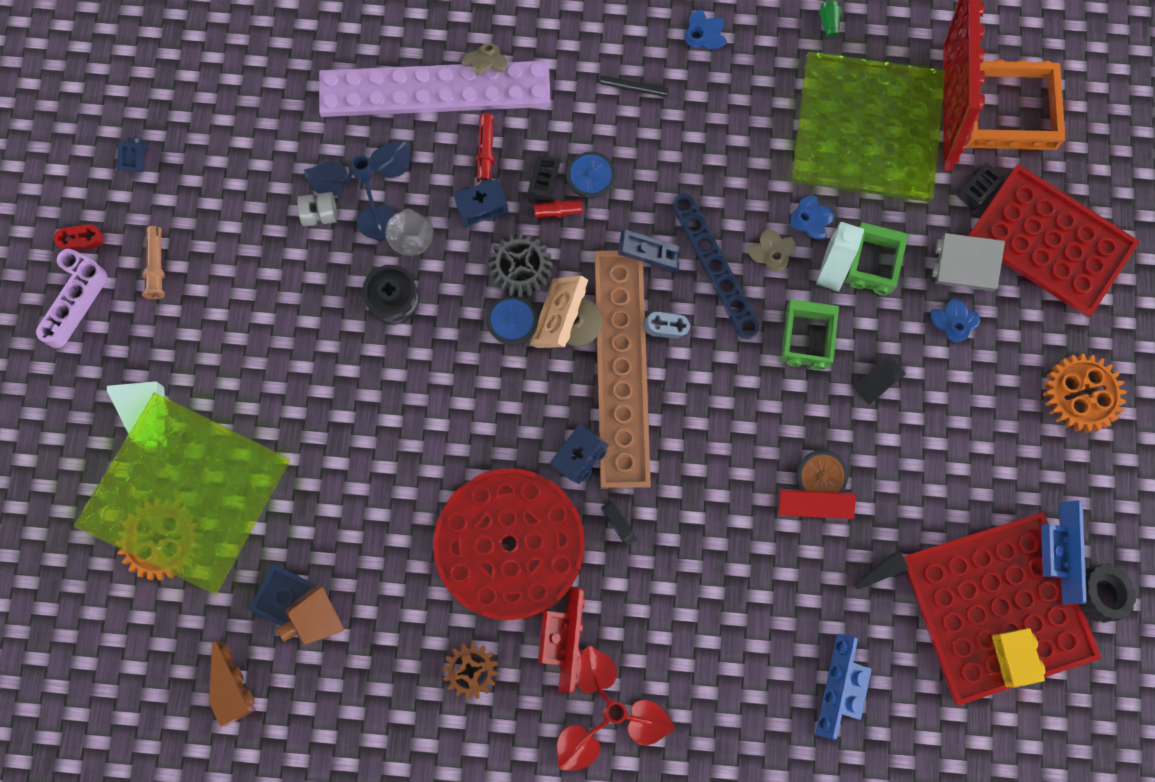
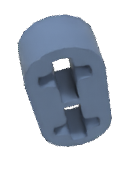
M653 312L644 319L643 327L649 335L677 339L688 333L690 324L683 315ZM655 319V322H656L657 324H663V325H661V326H659L658 328H656V326H655L654 324H651V321H653V320ZM677 322V325L682 329L678 331L677 327H673L670 325H673Z

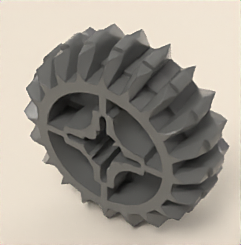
M519 233L518 239L515 240L510 235L509 242L501 239L500 244L502 247L495 245L493 247L495 253L489 255L492 261L488 263V268L491 269L489 275L490 278H495L493 281L494 285H501L500 291L502 293L509 289V296H513L515 291L518 292L519 297H523V292L527 291L528 296H531L533 288L537 292L541 291L539 284L547 285L546 278L551 277L549 269L553 268V263L549 261L551 254L545 253L547 246H540L539 239L532 242L530 234L526 239H523L522 234ZM523 250V252L519 254L513 253L514 251ZM533 255L540 262L538 271H535L530 264ZM503 260H506L507 264L511 267L507 277L501 271ZM522 263H524L525 267L519 266L518 268H516V264L522 265ZM521 277L528 278L525 281H517Z

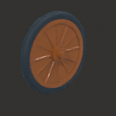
M817 450L809 453L801 460L796 473L797 484L800 490L843 492L848 483V469L845 462L836 453L828 450Z

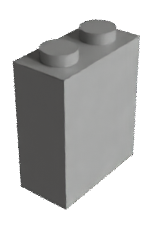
M945 233L942 239L937 240L935 253L939 254L938 263H934L932 269V277H936L935 284L992 292L997 290L1005 241Z

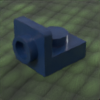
M127 137V141H118L117 170L144 172L145 149L149 148L150 143H143L142 138Z

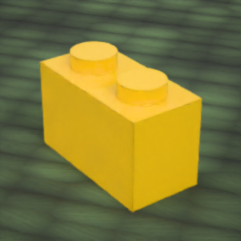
M1030 628L992 635L1006 687H1019L1045 681V666L1038 657L1036 650L1038 648L1037 638Z

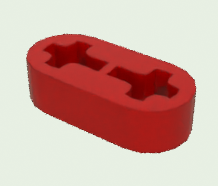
M89 224L66 227L56 232L54 242L62 250L72 249L79 251L93 249L101 245L103 234L96 226ZM93 232L95 236L91 237V241L85 238L89 237L90 233ZM67 236H70L72 239H69L67 244L62 242L66 240Z

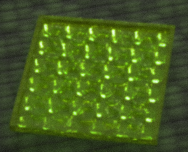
M807 52L791 182L931 202L934 196L945 71Z
M154 392L74 524V527L217 596L288 467L290 459Z

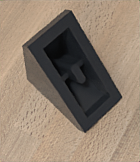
M889 356L853 387L870 405L905 376L906 373Z

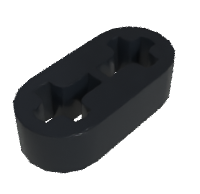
M611 500L600 507L626 547L637 540L636 535Z

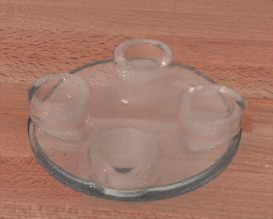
M404 209L390 218L385 228V236L393 250L403 255L414 256L423 253L430 246L433 238V227L422 215L415 213L411 209Z

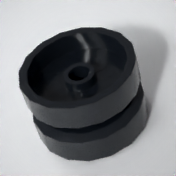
M383 265L375 268L367 275L363 283L362 294L369 311L378 321L388 325H398L407 322L415 315L419 307L420 295L413 277L406 269L398 265Z

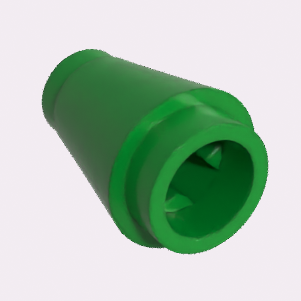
M838 1L824 2L820 5L818 12L826 37H836L839 35L841 6H839Z

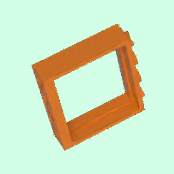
M994 60L980 63V70H984L986 77L1047 78L1051 131L978 129V121H975L974 130L970 132L969 142L965 143V148L1057 150L1065 141L1060 63H1051L1050 61L1028 62L1026 60L1016 62Z

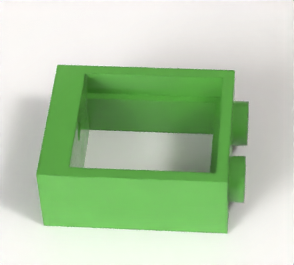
M861 222L859 228H863L864 232L858 252L844 282L857 289H872L880 295L891 294L897 287L908 234ZM863 241L896 250L890 279L856 271Z
M791 299L786 308L780 361L787 362V365L799 367L803 364L810 365L815 370L829 368L834 359L839 306ZM794 317L827 321L823 357L790 352Z

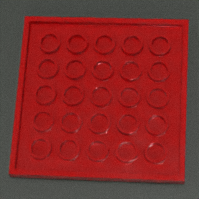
M958 0L943 43V171H953L955 164L959 163L960 155L964 153L965 143L969 142L970 132H973L975 121H978L980 110H983L985 104V95L981 94L985 72L980 70V63H983L985 52L984 47H980V40L984 36V24H980V17L984 13V1Z
M1044 512L903 556L908 566L905 572L955 706L1014 688L1005 686L992 635L1030 628L1037 638L1038 648L1036 650L1039 659L1042 660L1045 666L1044 677L1102 659L1085 614L1080 609V605L1062 603L1061 578L1043 576L1041 525L1048 524Z

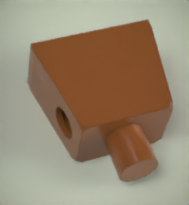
M319 584L285 609L290 621L276 628L283 642L297 635L303 645L344 631L325 590Z

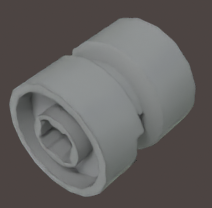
M332 192L320 193L317 198L313 195L298 196V212L303 227L317 225L318 221H321L323 224L337 222V209ZM314 207H317L318 213H314Z

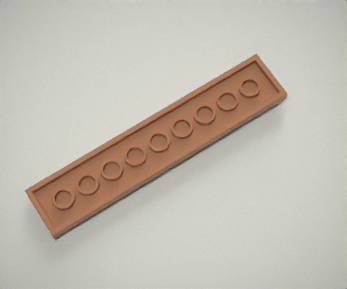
M619 250L595 251L596 306L601 311L603 321L601 331L597 336L599 437L609 444L605 457L600 461L601 489L650 488L646 335L643 327L645 319L643 262L618 255Z

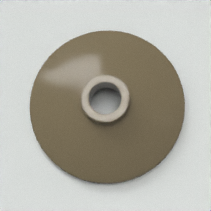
M581 299L577 315L579 321L572 325L570 338L567 344L572 346L589 344L598 336L602 328V314L599 308L593 302Z

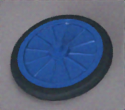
M584 152L571 160L567 168L566 178L570 188L579 196L597 198L605 195L612 188L616 172L613 163L605 155L598 152Z
M507 296L499 299L491 306L487 314V326L490 333L495 339L505 344H519L526 341L533 335L538 323L537 313L532 304L517 296Z

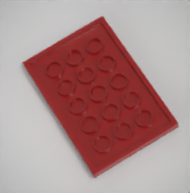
M1019 164L1014 167L968 234L970 237L1005 241L1002 263L1087 318L1093 315L1140 242Z

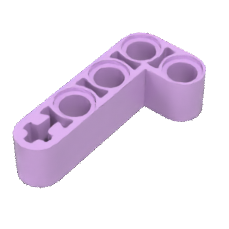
M65 249L57 256L58 266L71 275V277L36 330L38 339L52 348H60L66 344L107 281V273L93 260L72 249ZM76 260L72 266H69L71 261ZM96 270L95 274L89 277L90 273ZM82 290V294L76 298V294ZM69 310L68 315L62 318L63 314Z

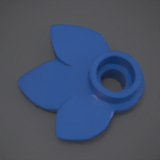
M701 9L694 12L689 18V28L685 32L684 38L686 43L691 47L703 46L710 50L723 47L727 43V40L720 35L723 30L724 19H706ZM696 35L699 39H695L692 36Z
M811 195L799 202L798 209L794 210L791 214L790 223L795 230L806 231L811 238L825 239L827 238V232L824 226L830 224L835 215L828 207L819 206L817 197Z
M956 298L948 302L945 310L932 309L930 313L933 324L937 328L944 330L947 338L953 342H961L967 339L970 331L977 328L980 322L979 313L975 311L968 312L964 302Z

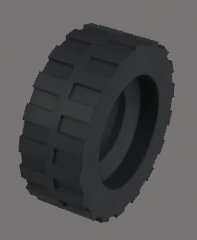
M1101 564L1085 569L1086 603L1079 605L1080 609L1086 613V616L1092 618L1093 621H1101L1102 623L1128 617L1129 613L1134 609V603H1136V592L1128 574L1123 572L1120 567L1113 566V564ZM1100 581H1106L1112 589L1114 600L1110 606L1104 605L1099 599L1097 583Z

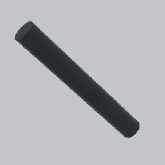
M601 75L599 83L601 85L667 97L669 89Z

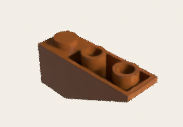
M215 641L212 643L209 704L220 727H225L256 711L253 706L255 699L252 693L244 688L242 683L244 676L238 667H234L231 658L233 654L227 644H223V642Z

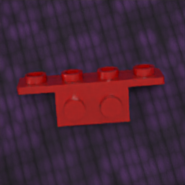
M582 588L569 589L566 613L543 611L538 663L561 665L559 692L574 693L578 682L576 669L577 661L580 657L579 637L583 629L581 621L582 609L585 605L584 589Z

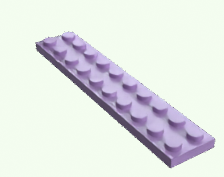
M549 61L507 62V67L503 73L490 67L480 75L475 74L472 65L462 64L319 71V113L321 117L551 107Z

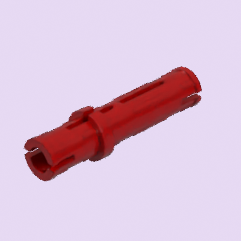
M481 114L479 116V149L476 156V163L478 164L477 182L479 183L488 179L492 180L494 116L491 114Z

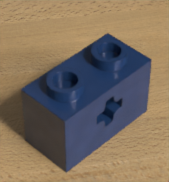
M498 179L484 180L478 186L472 188L464 187L453 194L464 228L509 213L507 201Z
M579 424L551 460L550 464L569 480L580 484L591 475V469L595 463L605 457L609 444L588 427ZM581 452L584 455L582 459L581 456H579Z

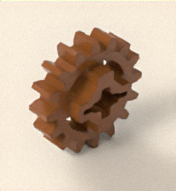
M472 642L471 648L468 649L466 644L463 643L461 646L462 651L459 652L454 648L452 651L455 656L453 658L448 656L445 658L450 664L443 667V670L448 671V675L443 680L451 681L448 690L456 688L455 696L459 697L462 693H465V699L469 700L471 694L474 693L476 699H479L480 691L488 694L489 689L487 686L496 685L495 681L492 680V676L499 675V672L493 671V667L498 665V662H491L490 659L494 655L493 652L484 653L486 646L483 645L477 650L476 643ZM471 653L480 655L485 662L478 663L474 661ZM462 657L463 663L459 670L454 671L457 660ZM468 664H471L472 667H482V669L474 673V678L472 679L470 675H460V673L468 669ZM488 671L485 682L480 686L479 678L483 672ZM463 679L467 681L470 689L462 687L456 680Z

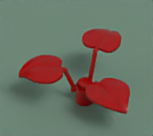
M592 646L586 647L577 661V686L584 694H592L598 690L599 695L607 703L602 710L604 720L588 733L584 727L579 725L568 726L560 733L557 740L558 767L562 770L575 771L591 765L597 759L600 752L599 742L591 736L604 726H607L608 723L619 724L625 719L630 720L627 726L628 734L634 742L640 745L654 744L675 730L667 713L654 702L648 700L635 702L631 707V716L627 714L626 707L622 703L612 702V699L602 689L610 688L615 683L617 678L616 666L611 658Z

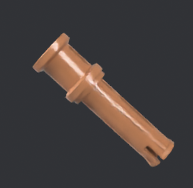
M156 226L146 228V269L142 272V277L145 279V290L142 291V297L147 299H161L165 296V292L162 290V279L165 278V273L161 269L162 228L158 227L156 231Z

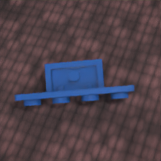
M1078 500L1059 503L1060 526L1052 524L1041 525L1043 576L1061 578L1063 604H1085L1086 575L1083 502Z
M837 634L817 723L816 735L836 740L842 715L859 720L862 718L872 669L853 663L858 637Z

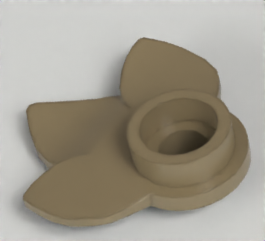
M486 43L479 47L477 51L465 55L462 65H472L476 75L482 74L490 67L503 73L507 67V59L500 54V48L497 45Z
M767 229L761 234L760 244L749 245L747 250L755 262L765 263L771 271L778 272L788 265L789 256L795 251V242L792 237L781 239L776 231Z

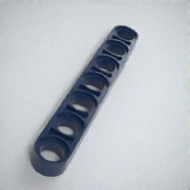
M686 193L677 195L673 202V212L737 334L746 340L754 338L759 331V322L691 195ZM681 200H686L690 204V208L685 211L680 210L677 207V203ZM691 220H696L700 223L701 227L693 231L688 228L687 224ZM702 240H707L711 244V249L703 251L698 247V243ZM713 260L719 261L722 269L713 271L709 268V263ZM722 281H729L733 289L729 292H724L720 289L719 285ZM739 301L744 307L743 311L739 313L732 311L731 303ZM744 322H750L754 325L755 330L750 334L745 333L741 325Z

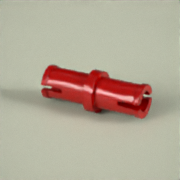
M557 199L555 202L534 203L536 219L552 216L562 218V215L583 214L581 199L561 202L560 199Z

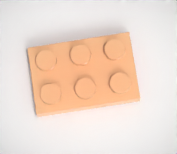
M583 276L554 278L552 280L536 330L530 342L532 346L536 348L565 347L570 338L573 322L577 318L581 299L585 295L588 279Z

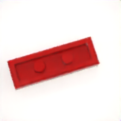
M780 489L778 514L781 516L854 519L856 494L854 492Z

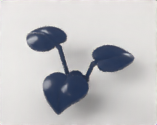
M402 141L382 146L372 153L370 159L364 155L354 157L351 161L352 167L348 168V174L346 168L338 162H326L313 168L304 169V174L308 184L316 193L332 192L334 197L343 192V184H348L352 175H354L357 181L363 182L371 209L363 210L357 218L358 229L368 238L378 241L386 240L393 234L396 228V215L388 205L375 207L368 181L372 178V170L375 173L381 171L388 178L403 175L410 163L408 141Z

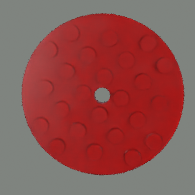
M522 469L493 470L478 475L461 488L459 487L446 502L447 504L438 518L433 539L434 559L445 586L466 608L492 619L520 620L538 615L551 608L572 587L580 571L584 556L583 526L577 509L571 500L551 480L549 481L534 472ZM506 537H512L516 540V547L511 551H507L502 547V542Z

